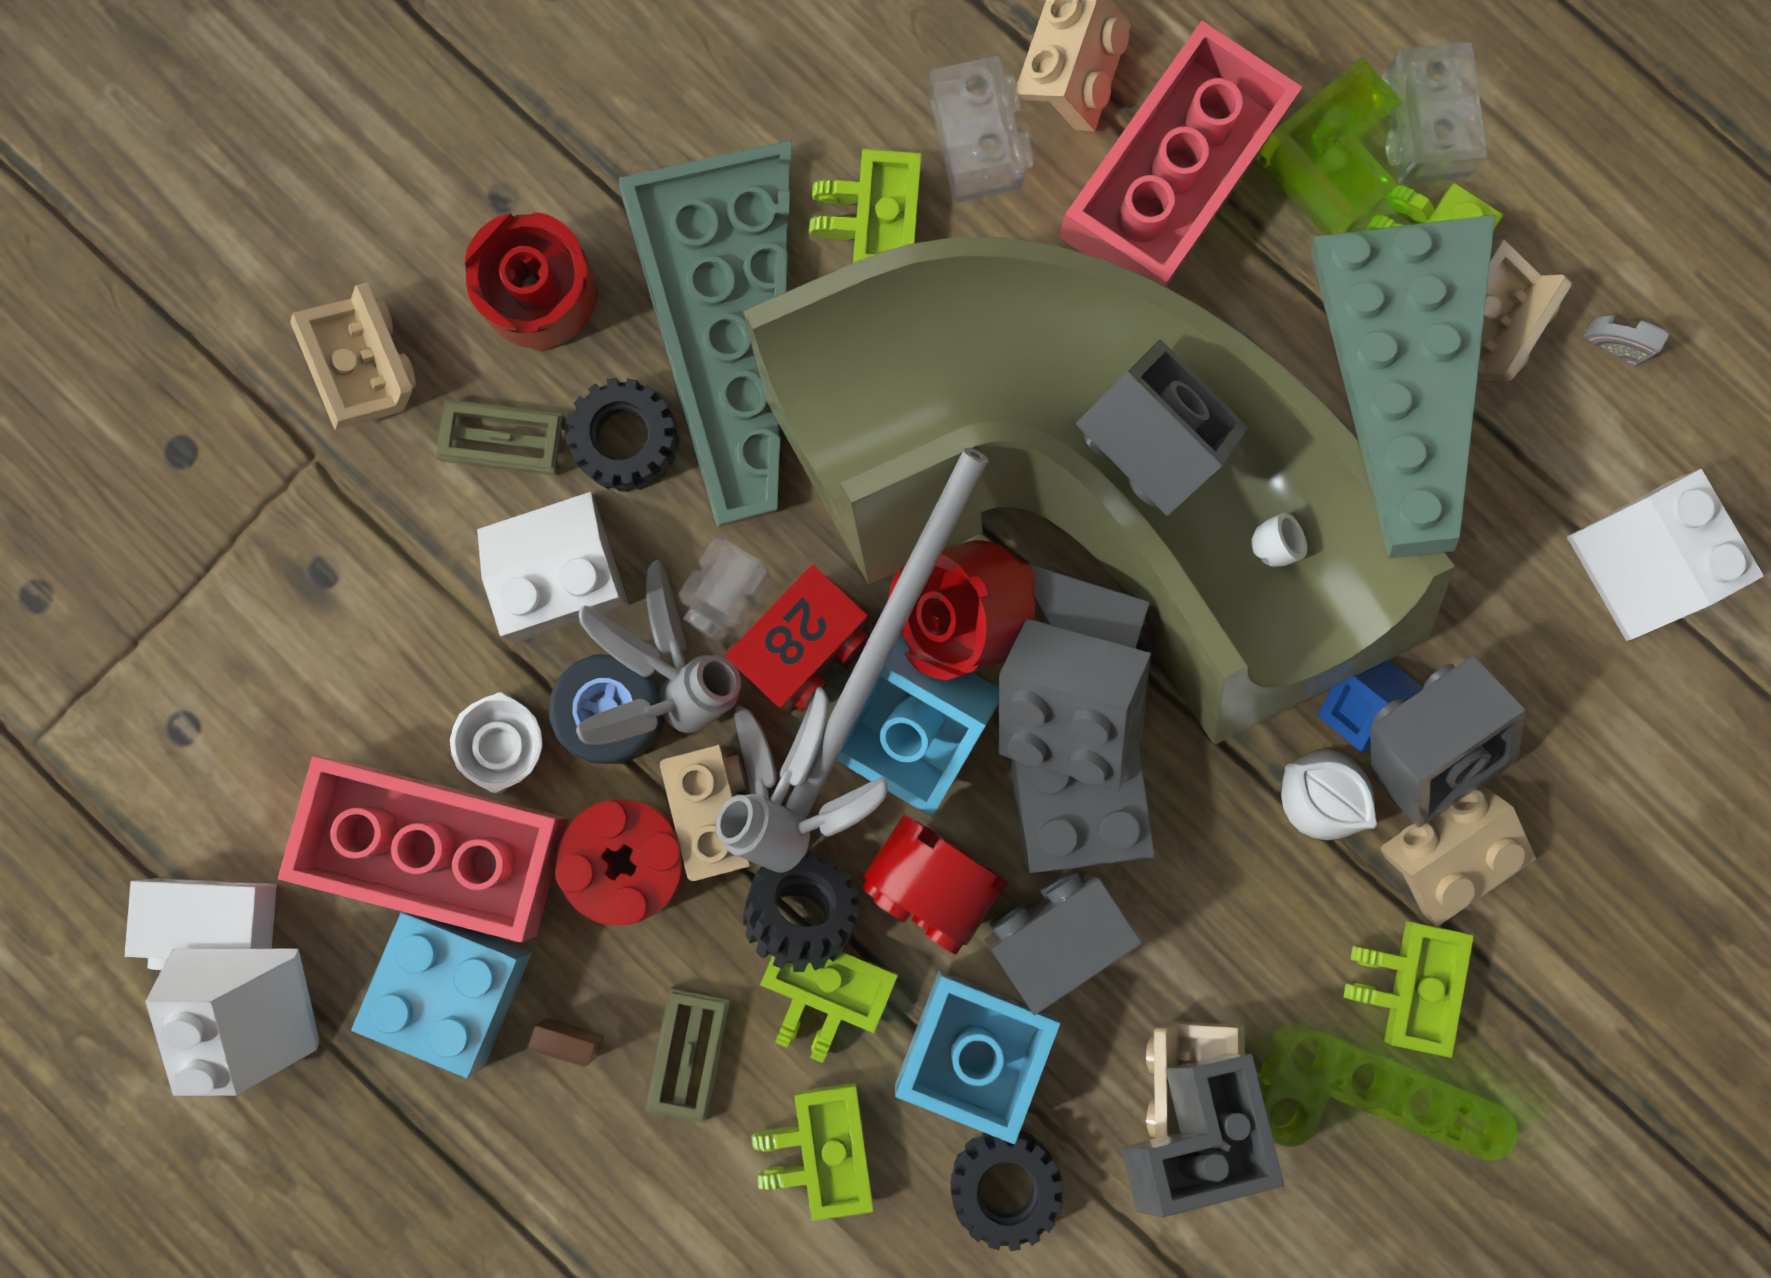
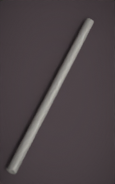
M964 448L826 723L818 753L805 782L798 787H794L785 805L786 808L803 815L805 818H807L989 461L983 453L972 448Z

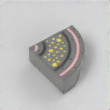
M1608 315L1593 319L1583 338L1628 364L1636 366L1659 353L1669 333L1658 326L1642 320L1636 329L1614 323L1615 316Z

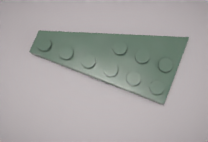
M792 140L619 178V189L717 528L772 514L777 510L780 453L779 423L765 397L743 311L786 293L788 254L786 252L790 203L789 168Z

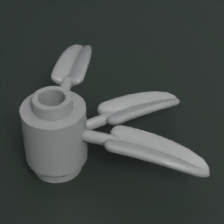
M658 559L651 563L646 574L647 608L656 648L592 607L586 605L580 607L578 614L580 624L589 636L612 657L641 676L648 677L656 670L669 678L660 688V703L651 706L646 700L637 699L598 713L579 723L576 733L585 744H607L645 734L656 728V716L662 715L666 722L678 731L696 733L731 709L738 699L741 678L737 668L728 659L717 655H703L694 658L686 665L682 652L686 651L687 642L666 569ZM659 652L665 655L671 653L675 668L660 660Z
M821 687L816 689L811 698L800 729L780 771L781 779L770 800L767 788L775 785L777 773L767 738L752 711L745 707H736L735 723L751 794L745 796L736 795L723 805L717 817L716 833L719 840L724 843L730 853L774 872L782 873L789 871L801 861L809 846L810 831L820 827L821 833L825 836L837 834L867 817L878 808L887 795V780L881 777L822 806L818 815L807 820L803 815L781 805L791 785L798 787L805 782L818 753L827 722L829 704L827 694Z

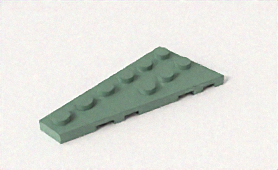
M1495 215L1314 236L1311 255L1388 559L1454 551L1460 538Z

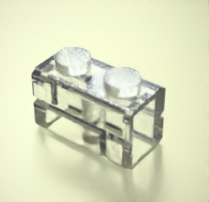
M722 537L721 539L713 538L699 561V564L702 566L701 571L693 570L678 595L682 599L681 602L689 609L683 619L690 623L693 628L722 644L727 635L733 639H741L757 617L753 610L763 607L775 588V584L765 563Z

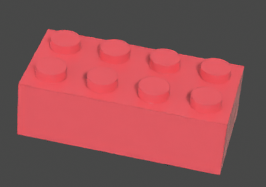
M1201 20L1066 212L1058 237L1083 254L1104 259L1167 287L1280 125L1301 91L1302 86Z
M312 756L278 879L522 943L537 937L556 866L558 846L565 832L568 818L338 758Z

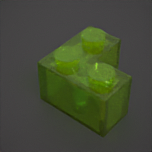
M1362 57L1270 134L1256 159L1323 235L1351 232L1374 213L1398 185L1363 145L1384 128L1403 101L1365 58Z

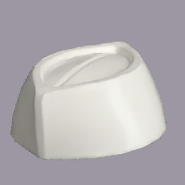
M498 692L471 704L459 714L450 737L451 755L457 769L467 779L491 793L503 794L506 789L521 782L532 772L542 749L541 730L536 718L525 706L513 699L510 694Z
M1325 749L1306 754L1286 765L1281 791L1283 809L1289 821L1301 833L1312 838L1328 841L1341 839L1366 829L1376 828L1377 822L1372 784L1364 770L1353 758L1338 751Z

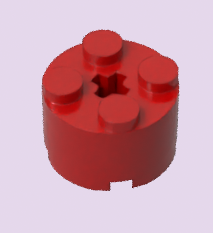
M538 212L515 216L508 213L497 216L486 223L474 235L466 250L464 264L466 266L465 286L468 297L489 325L505 340L521 347L532 348L535 351H548L574 337L591 317L599 294L594 270L575 235L558 219ZM529 276L538 281L533 286L523 285V282Z
M972 540L945 547L901 632L911 650L904 653V655L920 672L940 680H950L955 677L964 676L1006 661L1025 620H1035L1033 592L1036 587V577L1028 563L1016 560L1001 546L986 540ZM901 567L900 570L894 576L890 586L888 599L904 567Z
M634 799L602 801L582 811L566 828L557 850L555 878L567 900L587 918L614 926L632 925L641 922L669 906L681 892L687 879L673 817L653 803ZM630 847L634 850L630 856V861L637 868L635 871H627L619 875L615 871L617 861L612 858V854L614 851L626 850Z
M904 813L863 875L866 882L862 889L875 898L874 903L904 923L912 913L913 917L911 920L926 931L925 935L947 951L957 955L963 945L967 946L1008 884V881L988 867L984 868L972 856Z

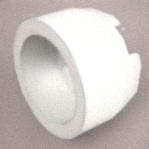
M1281 513L1264 521V523L1256 528L1252 537V548L1254 554L1262 558L1263 563L1271 567H1280L1303 559L1307 553V542L1297 520L1288 513Z

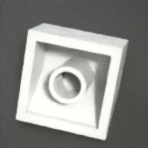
M1702 469L1669 481L1567 536L1626 641L1706 608L1764 577Z
M592 492L477 529L481 577L500 637L517 643L580 622L578 614L580 607L584 605L590 606L602 614L629 605Z
M172 949L145 1001L173 1096H236L316 1051L320 1042L299 949Z

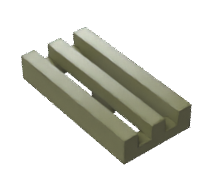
M444 399L436 458L441 462L558 476L559 464L557 461L558 454L562 451L563 441L561 440L562 430H565L566 418L563 414ZM456 416L548 428L547 436L540 437L455 426ZM453 440L541 450L544 451V457L542 459L452 447Z
M677 987L669 989L645 1112L701 1123L707 1122L731 998L707 995L708 993L698 991H685ZM683 1004L692 1007L673 1102L663 1101L662 1097L680 1005ZM704 1009H709L715 1012L697 1104L694 1107L686 1105Z

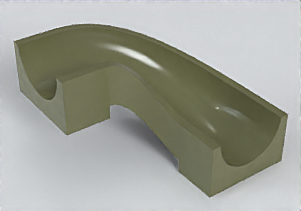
M951 237L907 244L859 260L743 311L767 403L868 585L898 572L901 567H905L964 448H972L983 453L989 461L945 547L956 545L982 533L981 512L996 507H1015L1031 511L1064 529L1105 567L1127 595L1149 602L1145 620L1153 630L1152 649L1213 745L1429 639L1455 569V565L1446 553L1388 559L1360 444L1354 435L1309 389L1248 338L1196 303L1149 278L1104 259L1056 245L1005 237ZM1159 339L1249 427L1225 463L1168 516L1158 506H1150L1143 502L1132 490L1129 483L1130 478L1112 460L1107 461L1097 456L1085 442L1084 432L1075 424ZM1281 513H1288L1297 520L1304 532L1307 542V553L1303 559L1287 566L1271 567L1263 563L1262 558L1254 554L1252 537L1256 528L1264 523V521Z

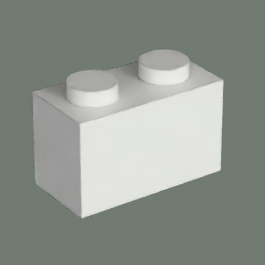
M163 878L131 881L124 957L148 958L147 968L162 970L172 949H272L277 884Z

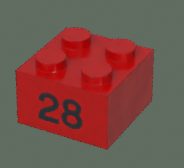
M812 564L724 656L786 714L794 706L801 712H804L808 708L818 687H821L823 690L827 688L822 677L836 662L843 668H846L863 651L869 637L865 633L869 628L868 615Z

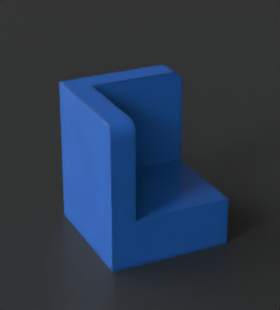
M1387 660L1333 686L1317 716L1360 752L1371 750L1370 725L1373 724L1376 714L1390 702L1396 699H1402L1405 702L1424 688Z

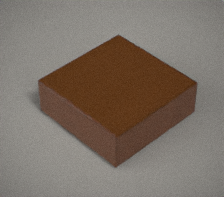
M546 1018L535 1025L528 1047L531 1048V1051L585 1067L599 1056L605 1035Z

